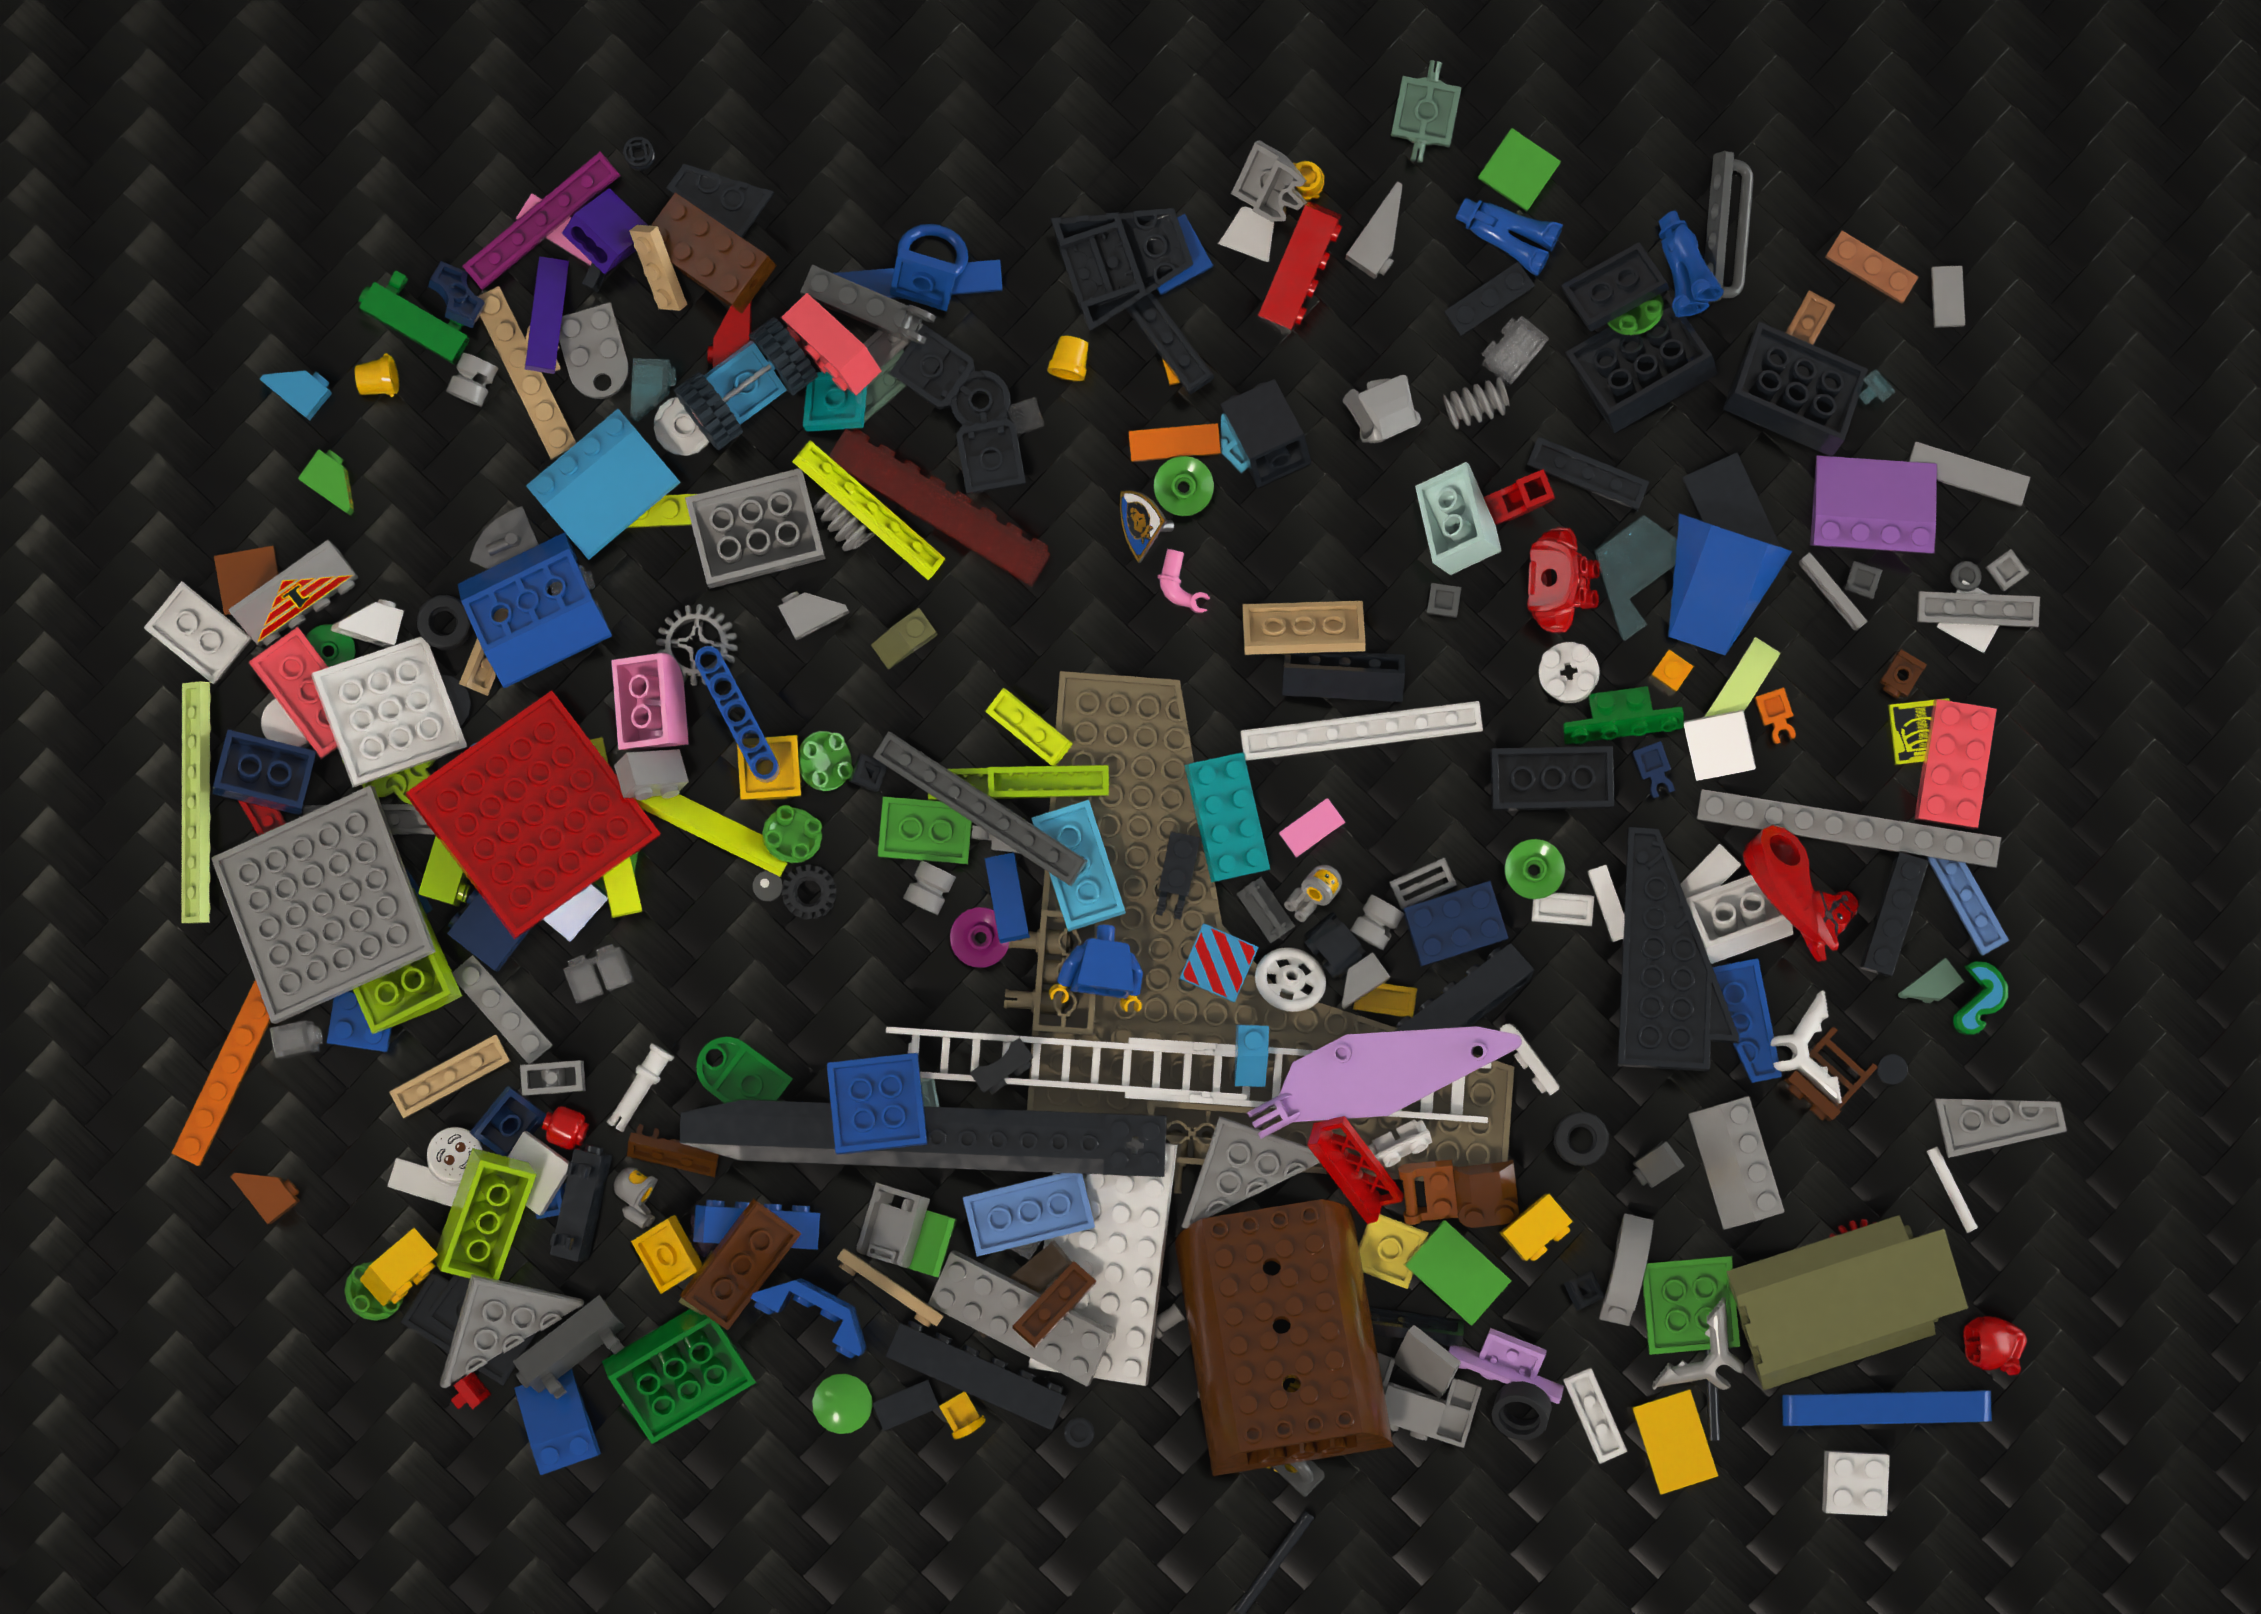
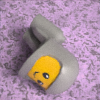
M1329 865L1315 867L1304 879L1301 887L1296 888L1284 903L1285 908L1292 912L1295 911V918L1300 922H1304L1316 909L1317 905H1327L1336 896L1342 885L1340 874Z
M628 1167L623 1169L615 1178L614 1191L620 1199L629 1204V1206H625L622 1209L624 1217L642 1229L650 1227L655 1217L651 1215V1211L645 1205V1202L652 1193L658 1179L653 1176L646 1177L638 1169Z

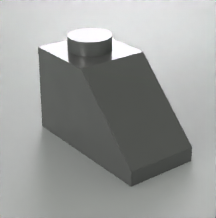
M1665 1141L1659 1143L1633 1162L1636 1169L1632 1172L1643 1186L1648 1183L1650 1187H1654L1683 1168L1684 1164L1668 1142Z

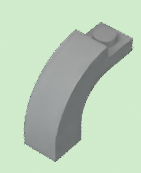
M1624 1213L1617 1237L1611 1276L1599 1319L1629 1326L1633 1311H1635L1645 1273L1654 1220Z

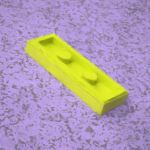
M1005 688L1000 691L985 711L1051 766H1056L1073 745L1070 740Z

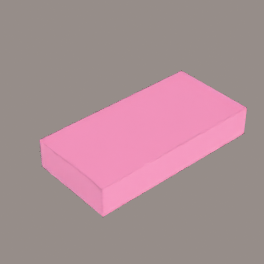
M1327 798L1279 832V835L1297 858L1343 825L1345 821Z

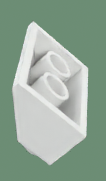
M1752 875L1686 898L1711 964L1793 935L1792 924L1771 904Z

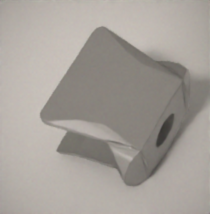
M1399 375L1392 379L1370 381L1367 383V390L1359 393L1352 389L1343 398L1344 404L1351 411L1360 427V438L1363 443L1382 442L1389 437L1417 426L1421 421L1420 414L1413 407L1406 375Z

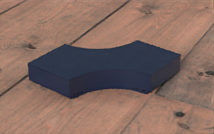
M441 261L430 278L428 287L435 290L444 299L447 306L446 318L473 328L484 309L485 302L474 295L467 284L468 272Z

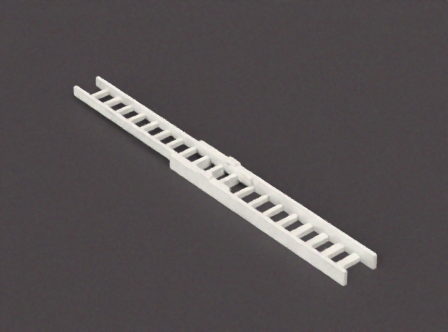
M886 1027V1033L912 1035V1043H909L908 1054L918 1053L919 1055L920 1035L943 1037L940 1073L920 1072L921 1078L975 1082L971 1075L948 1074L950 1037L973 1039L971 1071L979 1067L980 1039L1003 1041V1057L1009 1049L1011 1042L1020 1037L1024 1043H1033L1031 1079L1008 1078L1007 1076L1004 1078L1007 1084L1124 1092V1098L1246 1107H1258L1265 1103L1263 1101H1249V1086H1242V1094L1220 1092L1222 1056L1235 1057V1045L1130 1037L1128 1038V1043ZM1041 1044L1064 1045L1061 1081L1039 1080ZM1071 1046L1093 1047L1091 1083L1069 1082ZM1268 1047V1053L1275 1054L1272 1099L1280 1094L1283 1054L1306 1056L1316 1050ZM1101 1048L1124 1049L1121 1086L1098 1084ZM1132 1050L1154 1051L1151 1088L1129 1086ZM1162 1052L1184 1054L1181 1090L1160 1088ZM1192 1054L1214 1056L1212 1092L1190 1090ZM1491 1063L1481 1068L1491 1069ZM1465 1076L1452 1082L1450 1114L1432 1113L1433 1092L1420 1099V1112H1408L1400 1109L1389 1115L1391 1117L1488 1123V1117L1462 1115Z

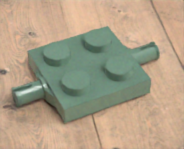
M1434 60L1429 61L1427 77L1418 79L1402 77L1391 136L1404 138L1414 143L1411 161H1416L1417 151L1419 150L1417 162H1423L1426 145L1434 144L1450 147L1461 87L1447 85L1439 80L1442 62L1437 61L1435 72H1433Z

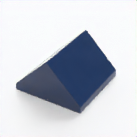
M507 1086L471 1130L470 1134L498 1155L508 1157L524 1131H528L533 1135L547 1114L515 1088Z

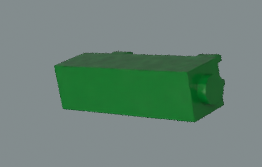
M398 271L394 272L386 288L376 282L371 287H365L359 297V302H361L359 308L363 312L456 365L470 341L467 335L460 332L464 326L463 324L451 319L446 324L398 296L408 281V278Z

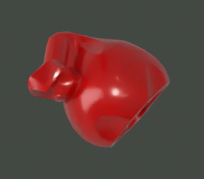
M1992 1316L1977 1317L1965 1326V1354L1970 1363L1983 1370L1990 1371L2000 1368L2001 1371H2006L2008 1375L2020 1373L2019 1359L2027 1344V1337L2020 1328L2008 1321Z

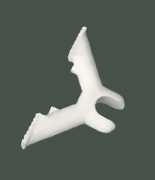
M1821 991L1816 994V998L1793 1034L1775 1036L1771 1040L1770 1046H1787L1792 1051L1791 1060L1773 1063L1778 1071L1798 1070L1832 1101L1833 1105L1837 1106L1842 1103L1841 1093L1839 1092V1078L1837 1076L1831 1077L1828 1074L1827 1067H1820L1810 1058L1808 1042L1815 1032L1822 1031L1821 1022L1829 1016L1827 1014L1828 1007L1826 1006L1825 991Z

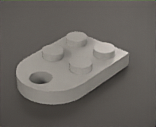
M611 302L562 316L559 341L570 379L576 389L583 395L594 399H605L618 393L628 379L629 363ZM600 375H607L611 378V386L605 391L595 388V380Z

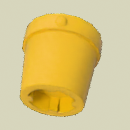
M1309 161L1293 163L1307 180L1301 187L1296 186L1295 189L1305 200L1318 199L1324 186V174L1321 168Z
M1060 336L1052 360L1049 361L1047 371L1062 379L1083 381L1087 371L1085 367L1089 343L1073 336Z
M385 353L380 359L355 366L356 385L361 395L387 394L393 397L394 394L398 393V372L391 355Z

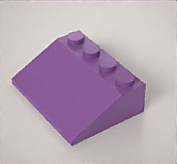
M1816 456L1810 546L1934 553L1937 464Z

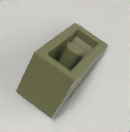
M918 608L892 626L871 646L889 670L936 637L937 633L920 608Z

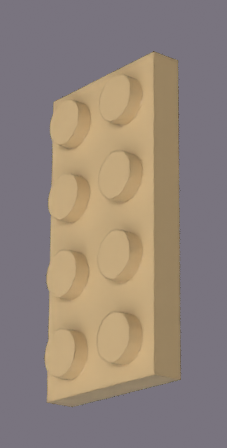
M1363 601L1243 604L1245 655L1365 651Z

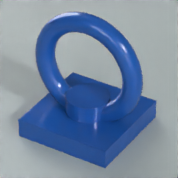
M923 224L913 227L901 237L898 243V255L889 294L947 311L955 278L964 271L968 263L967 246L956 232L947 227L937 224ZM923 236L940 237L954 247L957 258L955 263L952 264L909 251L910 245L913 241Z

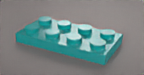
M1244 752L1184 765L1211 883L1270 870Z

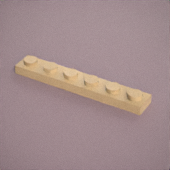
M498 286L477 296L485 302L480 316L551 460L562 456L577 442L543 373L524 370L528 344L501 288Z

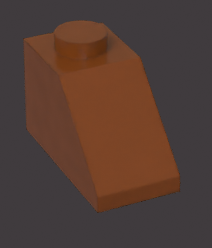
M234 1173L230 1176L267 1224H272L300 1202L296 1196L299 1191L290 1179L284 1181L281 1177Z

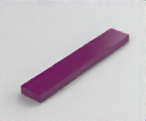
M600 151L466 262L463 268L482 290L485 289L615 181L620 174Z

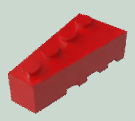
M1311 201L1305 205L1258 316L1290 330L1295 323L1301 324L1307 311L1306 308L1302 307L1307 296L1312 298L1319 282L1314 279L1318 269L1324 270L1330 257V253L1326 252L1331 241L1336 242L1342 226L1338 224L1342 216L1341 214Z

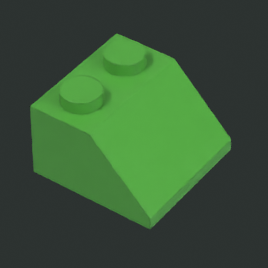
M929 1210L926 1211L914 1255L908 1267L909 1269L940 1277L956 1225V1218Z

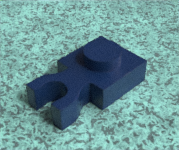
M1661 741L1632 752L1641 779L1650 778L1651 780L1650 793L1653 799L1659 797L1656 787L1660 783L1667 786L1668 793L1675 791L1673 783L1664 774V772L1671 770Z

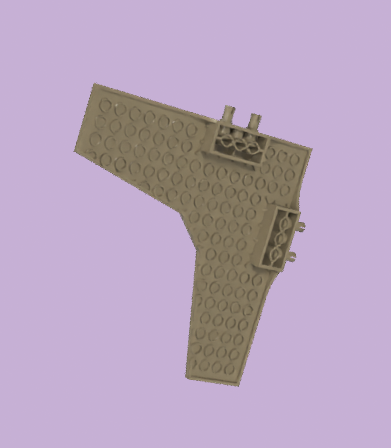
M1060 671L1056 730L1070 740L1073 745L1056 766L1108 765L1109 796L1051 797L1049 812L1089 800L1126 914L1068 932L1049 872L1045 870L1040 929H1037V932L1029 931L1030 938L1009 942V948L1036 949V952H1038L1036 989H1033V992L1006 989V998H1017L1018 1000H1005L1004 1008L1031 1009V1012L1034 1013L1032 1037L1128 1043V1038L1130 1037L1235 1045L1236 1025L1269 1026L1268 1047L1317 1050L1347 1034L1395 1031V1027L1319 1002L1307 1010L1298 1012L1284 1011L1272 1006L1261 996L1255 982L1257 964L1254 960L1235 1003L1179 979L1203 923L1230 934L1222 925L1215 882L1211 883L1184 766L1194 763L1180 680ZM1171 831L1200 837L1188 897L1185 898L1181 920L1174 918V909L1179 895L1167 893L1165 912L1162 916L1156 915L1160 895L1158 889ZM1112 925L1115 927L1114 941L1129 944L1130 952L1135 955L1143 970L1141 993L1137 996L1142 1003V1008L1138 1012L1133 1008L1134 1001L1128 1004V1011L1125 1012L1120 1006L1121 998L1070 991L1071 986L1066 988L1068 1000L1065 1003H1061L1063 991L1055 992L1052 1000L1049 996L1051 986L1059 984L1057 978L1064 961L1076 946L1082 945L1089 938H1097V926ZM1267 977L1268 984H1273V982ZM1280 992V997L1293 999L1294 994ZM1032 1043V1047H1031V1054H1032V1055H1033V1043ZM1041 1044L1039 1080L1061 1081L1064 1045ZM1071 1046L1069 1082L1091 1083L1093 1047ZM1101 1048L1098 1084L1122 1085L1124 1049ZM1132 1050L1129 1086L1151 1088L1154 1051ZM1162 1052L1160 1088L1182 1089L1183 1053ZM1268 1053L1265 1087H1250L1249 1101L1267 1102L1272 1099L1275 1054ZM1473 1053V1055H1474L1476 1058L1481 1057L1480 1055H1477V1054H1474V1053ZM1192 1054L1190 1090L1212 1092L1214 1056ZM1283 1054L1280 1092L1292 1063L1304 1056ZM1222 1056L1220 1092L1242 1094V1086H1234L1235 1057ZM1493 1061L1491 1062V1069L1479 1068L1466 1075L1462 1115L1488 1117V1123L1422 1119L1430 1132L1432 1143L1428 1144V1147L1420 1153H1410L1402 1157L1394 1166H1384L1392 1179H1400L1398 1168L1403 1164L1452 1159L1453 1166L1462 1167L1508 1161L1514 1066ZM1032 1066L1030 1067L1029 1079H1031V1069H1032ZM1452 1083L1434 1092L1432 1113L1450 1114ZM1029 1085L1027 1102V1110L1167 1115L1166 1143L1178 1145L1173 1180L1174 1193L1182 1194L1183 1166L1186 1167V1164L1203 1165L1219 1116L1254 1128L1252 1122L1276 1110L1275 1108H1269L1249 1118L1247 1112L1256 1107L1124 1098V1092L1031 1085ZM1420 1100L1402 1108V1111L1420 1112ZM1379 1116L1350 1118L1347 1120L1368 1146L1372 1144V1140L1390 1131L1395 1141L1400 1139L1396 1128L1414 1119L1416 1121L1421 1119ZM1279 1117L1255 1129L1262 1131L1283 1119ZM1320 1121L1293 1122L1272 1134L1307 1146L1313 1124ZM1341 1128L1332 1130L1333 1133L1346 1137ZM1348 1147L1345 1148L1348 1153L1361 1157L1358 1151ZM1321 1163L1302 1171L1305 1173L1329 1174ZM1361 1167L1364 1173L1376 1177L1374 1171ZM1423 1176L1416 1177L1415 1181H1424Z

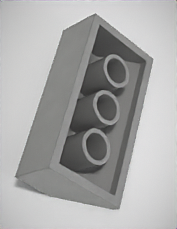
M1749 1096L1689 1113L1688 1116L1723 1229L1784 1213Z

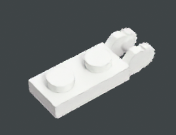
M1506 1023L1502 1025L1500 1031L1517 1034L1521 1037L1522 1044L1516 1049L1518 1052L1514 1056L1523 1069L1529 1066L1536 1075L1532 1078V1081L1543 1094L1547 1091L1552 1095L1559 1090L1560 1085L1520 1031L1516 1030V1027Z

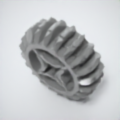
M701 604L697 605L695 614H692V609L689 605L685 606L687 615L683 617L679 610H675L674 614L678 620L673 622L667 617L665 622L671 626L670 629L659 628V633L665 635L666 640H656L657 645L665 646L664 650H660L657 653L670 654L675 660L673 648L689 652L690 669L679 663L678 665L681 669L684 683L687 677L691 676L692 686H696L697 678H702L695 663L694 649L685 644H690L691 640L694 642L693 639L697 638V633L703 644L712 646L720 651L724 661L727 660L734 663L735 658L727 653L728 651H737L738 649L737 645L728 644V641L737 638L735 633L726 634V631L732 628L731 622L721 626L720 623L724 620V614L720 613L714 619L712 617L715 609L709 607L705 615L703 614V606ZM694 621L692 632L688 637L674 639L677 631L682 626ZM703 622L711 624L718 630L721 642L707 640L704 637ZM718 659L705 668L711 669L716 666Z

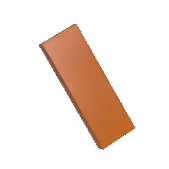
M1218 423L1129 431L1131 462L1172 459L1179 456L1194 457L1221 454Z

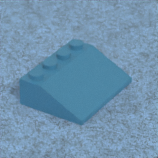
M617 409L528 483L526 487L589 560L681 482L621 411Z

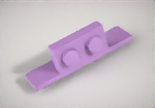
M1492 1328L1488 1332L1480 1353L1464 1346L1453 1345L1449 1347L1448 1352L1461 1362L1459 1368H1468L1480 1373L1486 1379L1498 1380L1506 1384L1520 1381L1535 1384L1545 1391L1551 1402L1560 1403L1564 1386L1537 1375L1547 1350Z

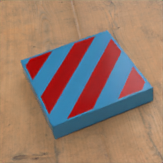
M1203 923L1179 979L1235 1003L1258 947Z

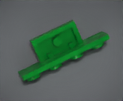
M1648 686L1590 694L1588 700L1592 719L1565 722L1563 724L1565 744H1583L1588 741L1612 740L1617 737L1642 736L1646 733L1671 732L1676 729H1682L1684 727V712L1682 707L1653 710Z

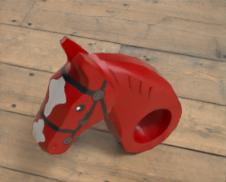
M1771 825L1764 828L1745 846L1743 852L1744 863L1771 904L1801 932L1816 961L1827 960L1825 945L1832 951L1838 949L1837 936L1856 915L1859 907L1858 900L1849 891L1838 892L1835 895L1815 891L1810 878L1808 855L1799 839L1782 827Z

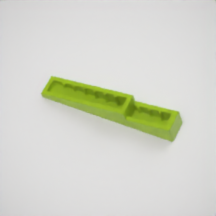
M1108 765L948 769L993 799L1109 796ZM928 793V800L939 801Z

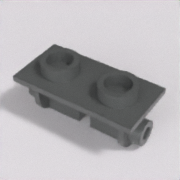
M1262 877L1237 893V896L1270 943L1295 927Z

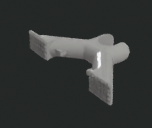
M1725 1297L1721 1298L1717 1306L1707 1315L1709 1328L1706 1330L1705 1335L1710 1338V1353L1703 1361L1688 1364L1682 1360L1677 1366L1667 1363L1665 1369L1653 1381L1652 1387L1654 1390L1657 1387L1707 1379L1719 1389L1725 1390L1730 1388L1731 1385L1716 1371L1717 1367L1728 1365L1739 1373L1743 1372L1744 1365L1742 1361L1730 1353L1728 1349Z

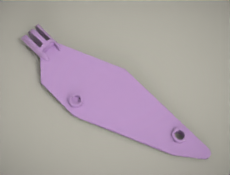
M1477 1026L1347 1034L1294 1061L1279 1096L1248 1111L1247 1114L1250 1118L1276 1106V1110L1252 1122L1254 1128L1261 1127L1279 1117L1283 1119L1258 1133L1260 1139L1293 1122L1329 1120L1345 1116L1347 1119L1389 1116L1518 1049L1522 1044V1039L1517 1034ZM1476 1046H1481L1483 1049V1055L1479 1058L1473 1055V1049Z

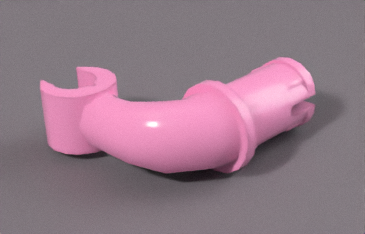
M1167 549L1162 574L1158 575L1160 587L1165 597L1174 604L1190 607L1195 613L1206 612L1207 609L1199 608L1195 600L1198 598L1209 600L1210 597L1207 594L1198 592L1193 595L1185 592L1180 587L1181 580L1179 575L1184 553Z

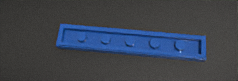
M1000 260L968 262L964 271L955 278L951 295L1003 291ZM895 268L833 273L891 299H904L889 294Z

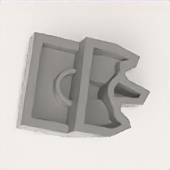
M1259 140L1254 143L1231 194L1253 206V212L1271 222L1286 221V206L1299 210L1307 203L1295 189L1296 186L1301 187L1307 180L1287 156Z

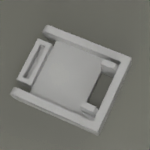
M876 1183L857 1244V1252L908 1268L914 1255L930 1199ZM894 1194L908 1198L903 1200L901 1209L891 1206Z

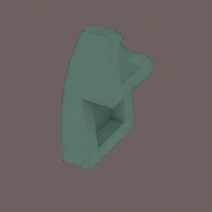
M1944 958L1898 993V996L1904 999L1909 997L1920 999L1925 1003H1931L1934 1000L1939 1001L1964 981L1947 958Z

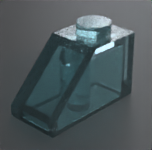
M633 358L630 418L633 422H639L670 394V386L676 385V368H671L669 360Z

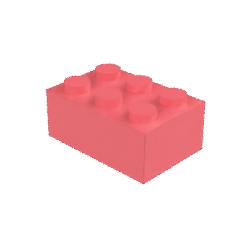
M808 293L781 317L787 326V331L803 350L805 356L808 354L814 359L812 362L822 373L828 372L833 377L832 381L843 392L848 388L857 396L881 372L866 346Z

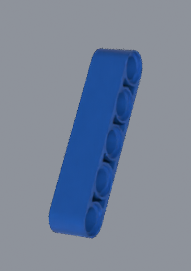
M712 646L702 647L695 655V663L756 779L764 783L772 782L779 775L780 767L721 653ZM706 655L716 656L718 659L716 666L711 669L702 667L703 658ZM721 681H728L732 685L730 692L726 695H719L715 691L717 684ZM736 707L745 710V717L738 722H734L729 718L731 710ZM748 734L759 736V743L756 747L747 748L743 745V740ZM769 760L773 763L772 771L766 775L758 773V764L761 761Z

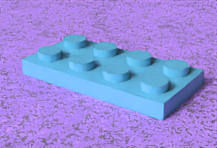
M1089 800L1031 818L1034 826L1088 860L1072 886L1049 873L1068 932L1126 914Z

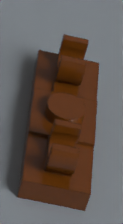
M640 1124L637 1127L636 1133L631 1132L628 1141V1157L711 1177L716 1175L719 1154L681 1144L676 1139H659V1129L655 1128L652 1136H644L643 1125Z
M1073 1261L1018 1319L1012 1329L1036 1348L1096 1284V1280Z

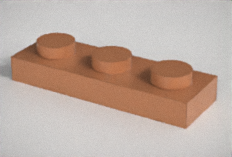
M1844 231L1840 232L1825 257L1901 304L1918 279V276Z

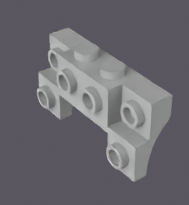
M1377 1353L1391 1430L1398 1431L1399 1427L1410 1430L1412 1437L1425 1441L1428 1437L1464 1448L1482 1386L1453 1377L1446 1400L1439 1399L1438 1397L1389 1382L1395 1358Z

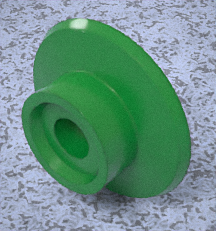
M333 624L320 625L306 635L308 641L328 667L352 660L355 657V645L352 637L331 631ZM329 646L333 647L334 654L331 657H326L324 654L325 649Z

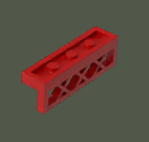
M1345 1116L1313 1124L1307 1146L1367 1224L1378 1221L1382 1206L1403 1201L1404 1194ZM1341 1128L1346 1137L1335 1134L1332 1130ZM1348 1147L1358 1151L1361 1157L1348 1153L1345 1148ZM1361 1167L1374 1171L1376 1177L1364 1173ZM1375 1187L1388 1190L1390 1194L1380 1195Z

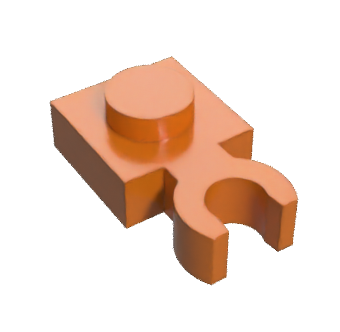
M1781 688L1755 697L1754 699L1763 725L1773 724V742L1775 744L1781 743L1778 736L1780 730H1786L1789 733L1790 739H1794L1796 736L1795 730L1786 722L1787 718L1794 715L1785 689Z

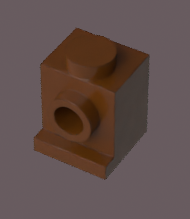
M1900 649L1879 682L1885 685L1883 690L1895 698H1899L1900 695L1907 697L1927 664ZM1899 670L1907 672L1908 677L1905 681L1898 678L1897 673Z

